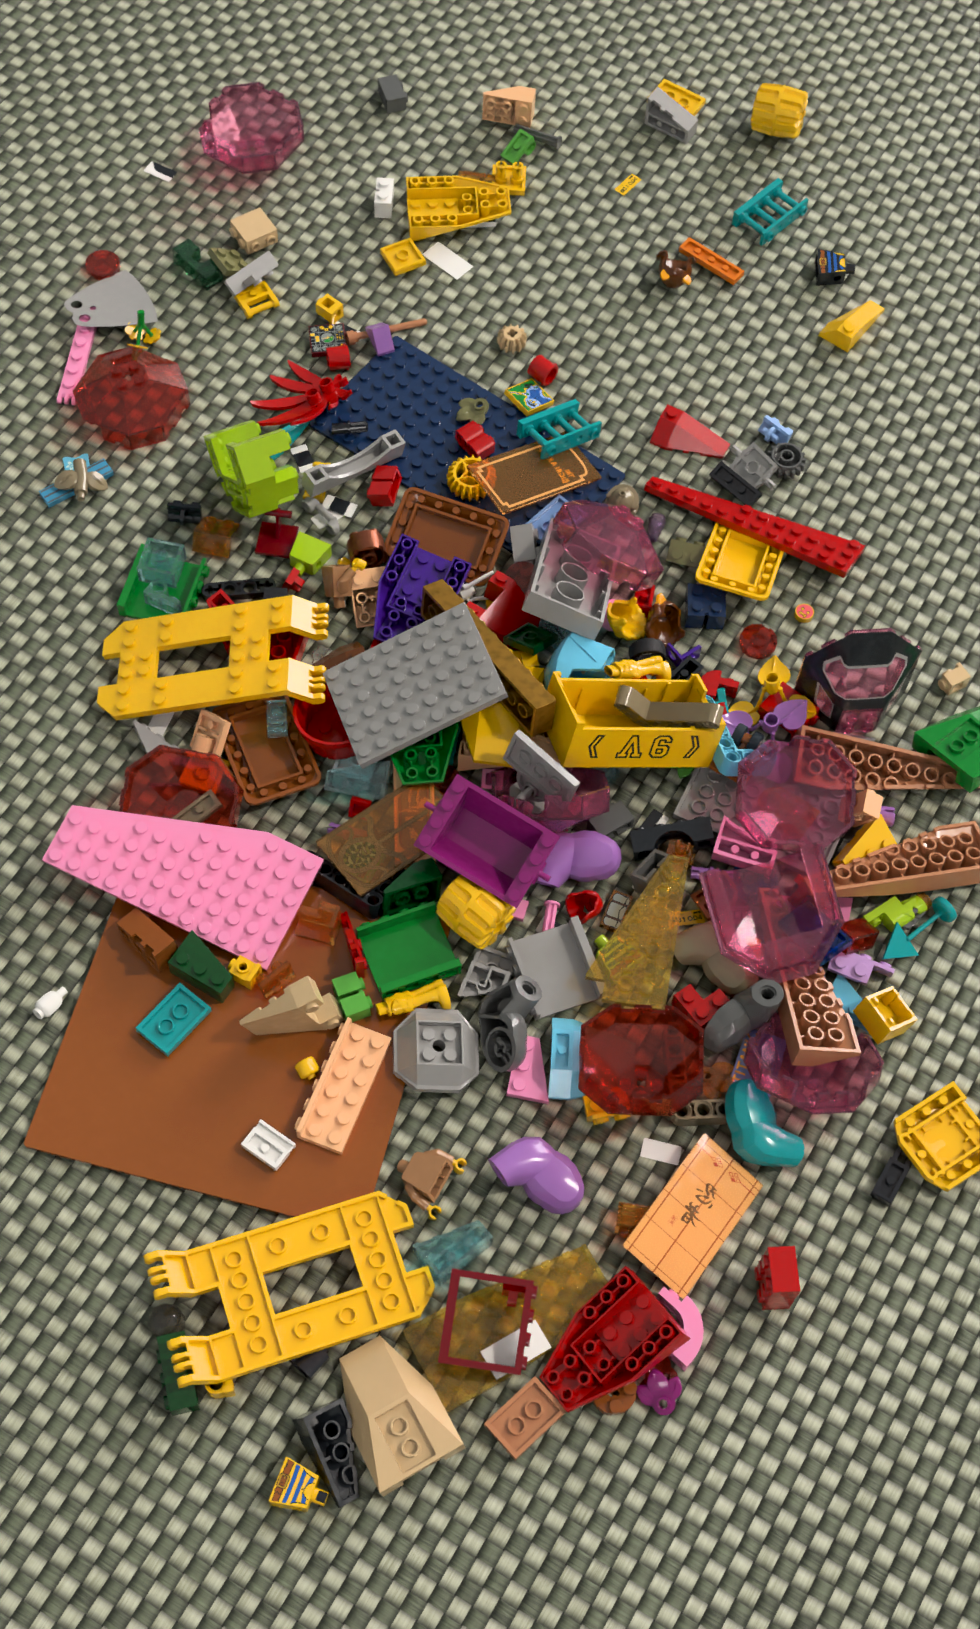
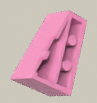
M724 815L711 859L770 877L778 851L759 838H755L746 832L743 827H739Z

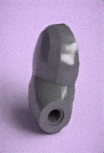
M525 975L518 976L492 990L482 999L479 1008L478 1020L481 1030V1045L489 1065L498 1072L506 1073L517 1069L526 1057L527 1025L525 1019L542 998V990L535 980Z
M763 979L753 984L747 990L736 994L733 999L724 1004L713 1015L703 1031L700 1043L709 1051L722 1052L736 1045L751 1031L762 1027L776 1013L783 1000L784 992L781 985L774 980Z

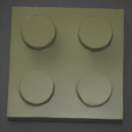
M210 247L207 252L224 276H232L248 265L242 259L240 253L234 249L227 250Z

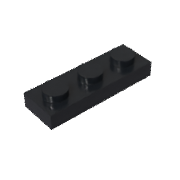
M722 461L709 474L714 481L744 505L752 507L762 496L761 492Z

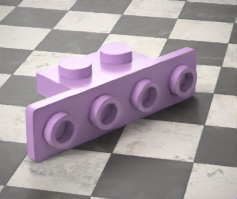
M817 938L814 943V947L833 954L827 967L828 971L865 986L872 970L888 977H892L895 969L891 968L890 964L883 961L879 963L871 960L872 957L860 953V955L856 954L847 946L841 945L839 947L834 945L827 938Z

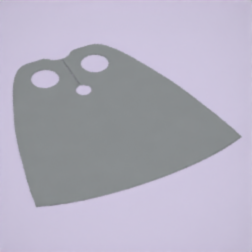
M127 270L118 272L84 288L68 298L64 303L65 308L73 314L72 320L79 326L114 327L136 325L138 310L144 311L145 323L158 322L157 313L149 295L139 281ZM80 301L82 306L80 308H73L71 303ZM95 306L96 309L91 310L90 307ZM84 314L89 315L90 320L82 322L79 320V317Z

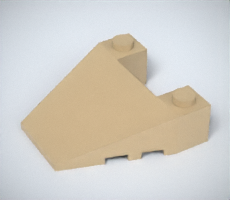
M306 976L284 988L285 993L279 998L273 996L269 999L270 1004L263 1009L258 1007L239 1022L241 1026L255 1035L334 1029L345 1020V1017L336 997L331 993L321 997L316 982L309 976Z

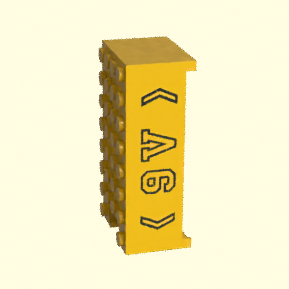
M553 671L547 691L555 697L556 706L552 729L546 732L562 767L699 768L709 767L726 727L723 717L718 729L695 728V726H690V728L643 727L633 722L614 707L620 685L636 689L650 702L708 703L706 699L708 690L699 674H691L689 680L561 678V671Z

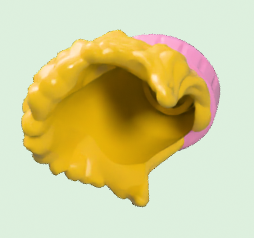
M632 597L630 600L609 599L602 627L608 631H613L616 637L624 638L627 641L638 640L645 636L644 628L647 618H645V614L642 613L641 608L636 604V597Z

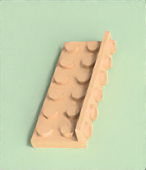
M349 1017L345 1023H341L338 1029L337 1042H332L329 1050L331 1055L328 1060H324L321 1067V1072L323 1073L320 1079L315 1080L312 1087L313 1095L311 1098H307L303 1110H305L302 1118L299 1117L294 1128L297 1138L340 1155L344 1151L392 1041V1038L352 1023V1018Z

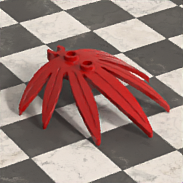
M287 360L291 370L303 382L270 375V379L282 389L304 395L250 401L253 407L264 410L291 409L270 419L258 421L259 426H274L286 423L294 426L316 418L325 410L327 405L328 410L331 411L339 405V399L342 401L346 400L353 393L351 389H340L348 385L347 377L342 379L341 374H338L334 377L333 381L330 377L322 379L296 363Z

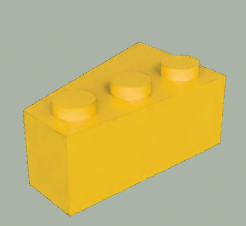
M880 814L879 819L864 824L855 833L854 838L845 845L832 861L834 867L840 864H849L858 857L864 858L868 853L891 844L897 845L882 814Z

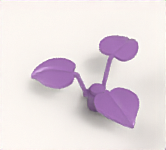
M795 699L778 704L773 712L767 713L764 716V720H760L754 727H752V717L745 711H731L722 715L731 736L739 723L748 726V734L749 731H755L762 726L766 733L771 734V751L774 752L775 732L778 730L779 725L782 724L788 730H797L805 724L807 700ZM784 752L776 754L777 759L770 774L764 776L766 779L777 784L784 783L791 773V760Z

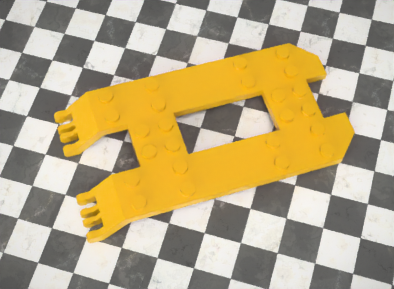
M295 595L124 621L104 639L102 652L104 659H120L117 684L98 687L97 704L115 720H123L284 695L314 705L324 703L325 694L319 692L326 690V679L322 677L326 671L325 666H312L292 658L269 661L271 634L290 631L316 641L327 639L328 631L326 628H328L329 616L325 613L329 612V604H317ZM230 641L229 667L157 678L160 651Z
M376 1191L186 1251L156 1250L143 1256L145 1264H152L157 1261H163L164 1264L147 1270L148 1276L152 1277L149 1279L150 1284L155 1286L163 1282L169 1283V1286L154 1290L155 1300L167 1297L192 1298L219 1289L230 1327L228 1330L210 1336H180L166 1342L170 1351L180 1347L187 1348V1352L171 1356V1362L178 1363L173 1366L174 1372L180 1373L184 1370L192 1369L194 1373L179 1377L177 1379L178 1387L218 1384L421 1318L435 1290V1284L428 1266L406 1272L394 1234L414 1228L407 1204L400 1200L396 1201L381 1191ZM350 1248L362 1287L278 1314L274 1313L263 1275Z

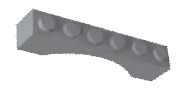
M395 429L380 436L367 448L348 459L333 464H319L304 471L301 484L312 498L376 468V465L381 466L402 456L406 442Z

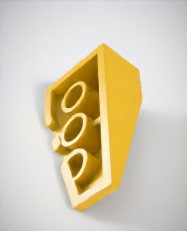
M870 300L829 322L818 336L848 353L883 313L885 308Z

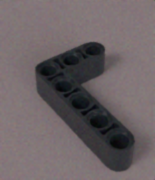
M307 850L324 859L313 883L369 919H376L381 916L383 890L405 871V869H402L360 897L333 863L319 854Z

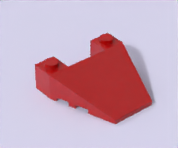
M498 570L488 580L484 597L493 601L488 609L485 610L471 601L467 603L468 607L474 610L475 614L485 622L486 626L497 635L502 643L504 636L527 622L549 631L541 618L522 610L525 599L524 593L514 579ZM507 645L508 648H512V649L518 650V649H516V648H514V647H511V646Z

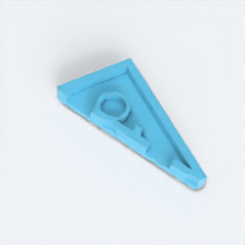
M837 975L832 984L835 996L841 999L844 1004L842 1008L845 1013H849L853 1025L868 1032L853 1012L862 1001V998L845 977Z

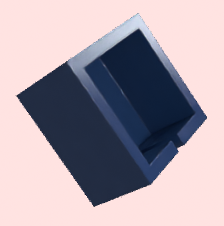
M688 583L685 593V628L702 629L705 615H708L706 629L723 630L726 619V591L704 584Z

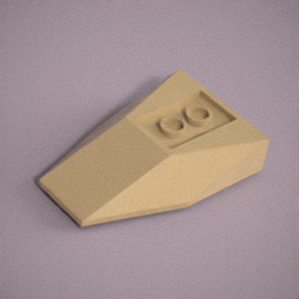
M380 1335L339 1358L346 1406L352 1420L351 1434L383 1497L404 1485V1480L444 1458L447 1460L466 1448L433 1385Z

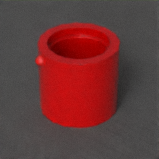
M342 344L341 346L326 348L329 371L349 370L351 368L347 345Z
M538 355L530 363L527 373L540 382L541 386H547L555 379L559 368L557 363L554 364L543 355Z

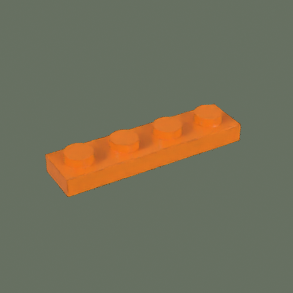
M690 237L679 246L678 252L688 258L694 257L697 261L696 263L732 285H735L744 276V270Z

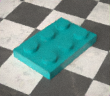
M179 983L136 1027V1031L168 1057L204 1020L212 1009L184 985Z

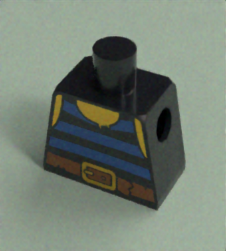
M817 249L815 257L816 286L842 284L846 274L855 273V264H847L844 253Z

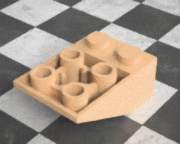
M516 86L484 92L482 119L510 125L520 124L530 128L534 117L536 89Z
M386 566L355 571L356 575L352 578V596L350 598L356 628L370 627L375 624L378 584Z

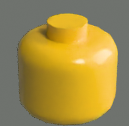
M310 1056L295 1065V1069L301 1079L308 1078V1080L316 1077L315 1073L319 1071V1066L315 1058Z

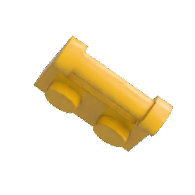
M265 280L255 287L254 285L247 287L234 296L247 319L253 318V315L269 308L280 306L277 297ZM266 299L270 300L250 309V306L262 302Z

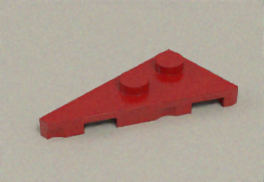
M347 911L339 913L354 972L356 971L358 978H365L364 970H367L368 967L366 959L361 953L363 951L361 941L356 939Z

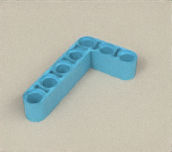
M706 695L708 703H715L713 698ZM727 726L713 757L718 771L725 776H767L770 774L777 759L776 754L769 749H737Z

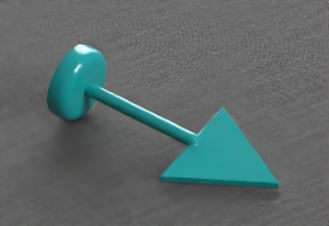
M936 897L932 902L935 914L908 936H906L899 923L896 922L882 959L919 956L910 940L938 918L948 923L954 921L957 918V913L952 904L943 897Z

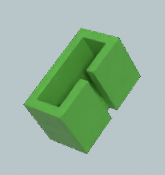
M356 971L332 979V988L345 1021L349 1017L352 1018L353 1023L371 1016L370 1008H373L370 996H365L363 991L366 989L362 977L358 978Z

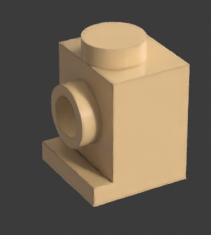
M959 662L956 664L955 669H948L942 674V679L938 680V686L949 696L965 688L971 676Z

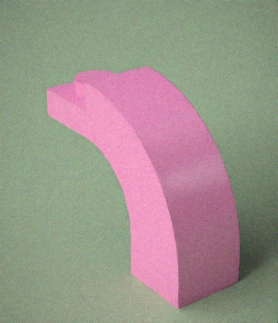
M663 1287L656 1298L677 1318L681 1328L691 1338L667 1356L685 1372L694 1361L702 1345L704 1333L702 1318L695 1303L688 1296L681 1302L676 1292Z

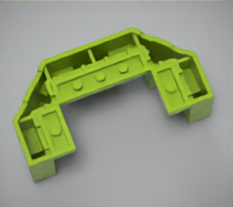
M253 420L203 436L217 477H222L224 482H221V485L226 495L231 496L233 499L231 502L233 510L248 518L278 509L279 504L294 500V494L299 493V476L296 468H293L291 465L277 468L274 460L269 458V456L291 449L290 444L292 441L289 433L283 429H278L259 435L261 434V428Z

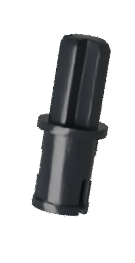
M348 420L345 423H332L333 435L347 433L351 435V433L368 431L367 421L350 422Z

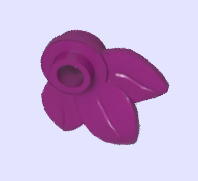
M653 1369L648 1376L647 1385H638L636 1392L644 1405L652 1406L660 1415H669L675 1409V1400L682 1392V1384L679 1377L667 1380L662 1372ZM662 1399L667 1401L666 1408L660 1405Z

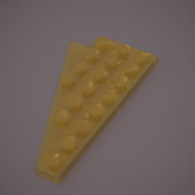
M675 855L667 856L587 971L586 980L604 982L601 1002L665 1012L689 858Z

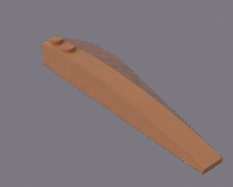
M802 725L795 731L792 749L793 782L831 791L964 789L955 782L957 771L939 757Z
M976 821L938 826L933 828V831L928 833L926 831L922 832L913 839L907 838L900 844H891L868 853L864 858H855L849 864L837 865L831 871L825 870L805 878V883L811 896L816 897L884 896L979 884L980 828Z
M758 888L761 923L771 980L781 985L784 992L778 1012L791 1064L795 1066H816L860 1056L861 1050L852 1018L849 1013H845L843 1010L844 1004L841 999L835 996L832 983L826 980L824 969L812 948L806 945V938L803 932L800 933L797 929L795 918L789 915V908L779 890ZM777 901H780L782 908L776 905Z

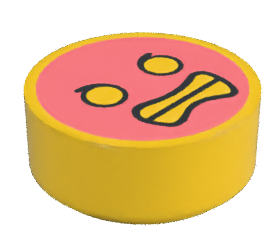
M799 604L795 609L794 616L797 621L808 623L813 618L814 609L808 604Z

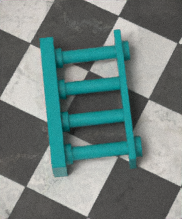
M777 178L735 210L733 214L732 225L736 228L742 223L749 225L761 234L759 243L761 246L766 242H770L775 235L798 217L803 216L808 209L809 199L805 198L798 203L782 192L783 181L780 178ZM779 197L790 205L792 209L787 212L772 200ZM768 206L782 217L775 220L761 208ZM753 214L758 215L769 223L770 226L765 229L750 217Z
M573 399L518 420L516 435L520 439L527 436L534 438L542 446L540 458L543 460L598 438L602 422L597 421L589 424L578 414L580 402ZM574 419L582 428L575 430L567 421ZM559 424L568 433L561 435L553 426ZM545 430L554 439L547 441L538 432Z

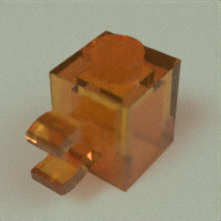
M670 839L666 853L671 855L674 869L686 872L688 865H693L695 854L692 853L694 846L691 843L686 844L680 842V840Z

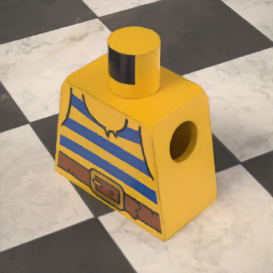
M286 1457L269 1498V1504L276 1507L308 1512L311 1502L324 1506L329 1492L317 1488L320 1480L318 1475Z

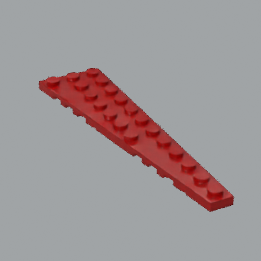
M654 476L644 487V491L842 578L847 575L866 546L860 544L857 540H847L755 510L749 505H740Z

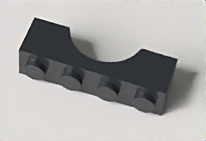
M698 816L687 821L677 820L671 824H656L654 827L649 828L639 827L630 831L635 861L644 860L654 849L658 850L664 842L673 839L686 841L694 850L715 846L709 816Z

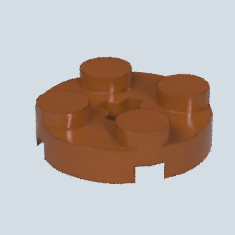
M635 1382L618 1389V1396L613 1395L611 1397L607 1394L592 1401L594 1406L606 1415H620L627 1412L636 1399L637 1386Z

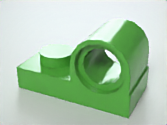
M520 128L501 153V158L513 165L514 162L520 160L523 154L530 155L536 145L534 137Z

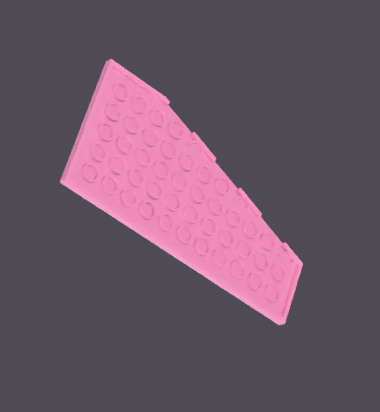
M72 805L42 861L188 933L193 930L200 939L237 957L241 955L256 964L259 963L262 969L267 971L324 859L269 832Z

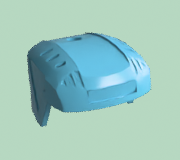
M574 632L569 633L557 646L547 664L544 688L547 690L553 671H561V678L610 679L604 672V667L614 662L615 649Z

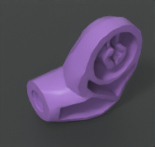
M596 831L556 832L555 834L559 835L560 839L545 861L547 865L543 871L551 876V879L547 882L539 877L536 883L559 888L569 878L579 882L608 879L620 867L622 859L621 849L614 840Z
M522 1137L488 1159L493 1171L505 1186H523L527 1196L535 1204L540 1205L551 1213L565 1214L571 1212L583 1200L585 1187L576 1165L567 1156L555 1151L541 1137Z

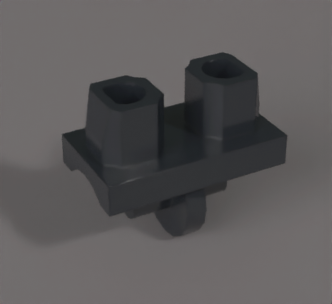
M174 500L173 503L168 502V521L180 522V526H185L186 523H202V508L199 502H192L191 504H183L178 500Z

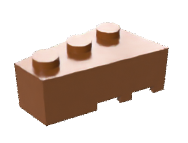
M137 907L117 922L119 932L161 973L168 967V961L174 955L178 946L175 940L156 925L145 911L141 912Z

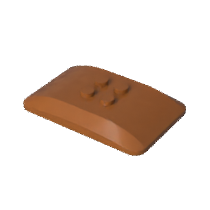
M410 487L403 494L384 544L388 556L391 557L401 534H405L419 541L418 548L451 562L454 556L467 561L472 566L465 583H470L482 575L493 571L509 529V522L502 515L416 487ZM490 576L482 580L481 582L475 584L474 586H485L488 583Z
M287 695L224 704L212 710V713L231 723L223 749L247 804L257 806L314 787L321 782V772L309 744L296 727L293 719V707Z

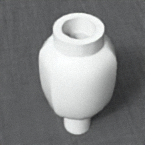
M61 987L57 991L47 992L35 1003L34 1015L39 1019L51 1016L61 1006L62 997L68 991Z

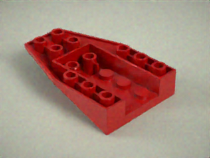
M625 1266L575 1313L542 1371L540 1378L566 1412L569 1413L633 1383L691 1338L636 1273Z

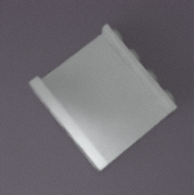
M579 916L570 918L567 924L513 941L512 937L508 938L505 952L507 957L513 961L512 970L515 977L528 976L535 980L542 990V998L529 1013L530 1016H534L535 1021L606 997L608 990Z

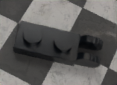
M899 1145L893 1156L889 1158L870 1196L888 1206L891 1205L911 1164L908 1157H906L904 1164L897 1160L902 1153Z

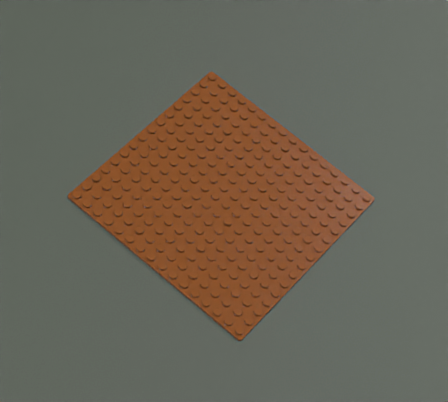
M311 886L268 970L262 969V975L252 990L234 981L235 987L225 1001L221 1003L170 973L169 966L159 973L119 932L117 922L136 907L116 898L24 1140L25 1147L290 1217H296L373 1193L406 1084L393 1074V1031L410 1013L400 1015L392 1013L390 1017L388 1014L379 1016L375 1004L384 1001H382L367 964L368 969L364 970L365 978H362L366 988L363 991L365 996H370L373 1008H370L371 1016L353 1023L392 1038V1041L342 1155L297 1138V1133L294 1129L297 1119L299 1117L302 1118L305 1110H303L307 1098H311L313 1095L312 1087L315 1080L320 1079L323 1073L321 1072L322 1064L331 1055L329 1053L333 1041L337 1042L340 1025L334 1029L255 1035L241 1026L239 1021L258 1007L263 1009L270 1004L269 999L273 996L279 998L285 993L284 988L306 976H309L316 982L321 997L328 993L336 997L332 988V979L354 972L339 913L347 911L355 936L356 928L362 923L377 921L382 916L376 919H369L327 891ZM147 913L156 925L175 940L179 948L189 933ZM439 918V921L448 939L451 928L441 918ZM201 939L229 972V963L233 958L237 959L238 957ZM181 983L210 1006L212 1011L167 1057L136 1031V1027ZM429 1002L422 1004L417 1008L427 1009ZM307 1057H314L319 1066V1071L315 1073L316 1077L308 1080V1078L301 1079L295 1069V1065ZM260 1119L296 1144V1147L290 1152V1155L277 1171L241 1146V1143L252 1129L257 1126Z

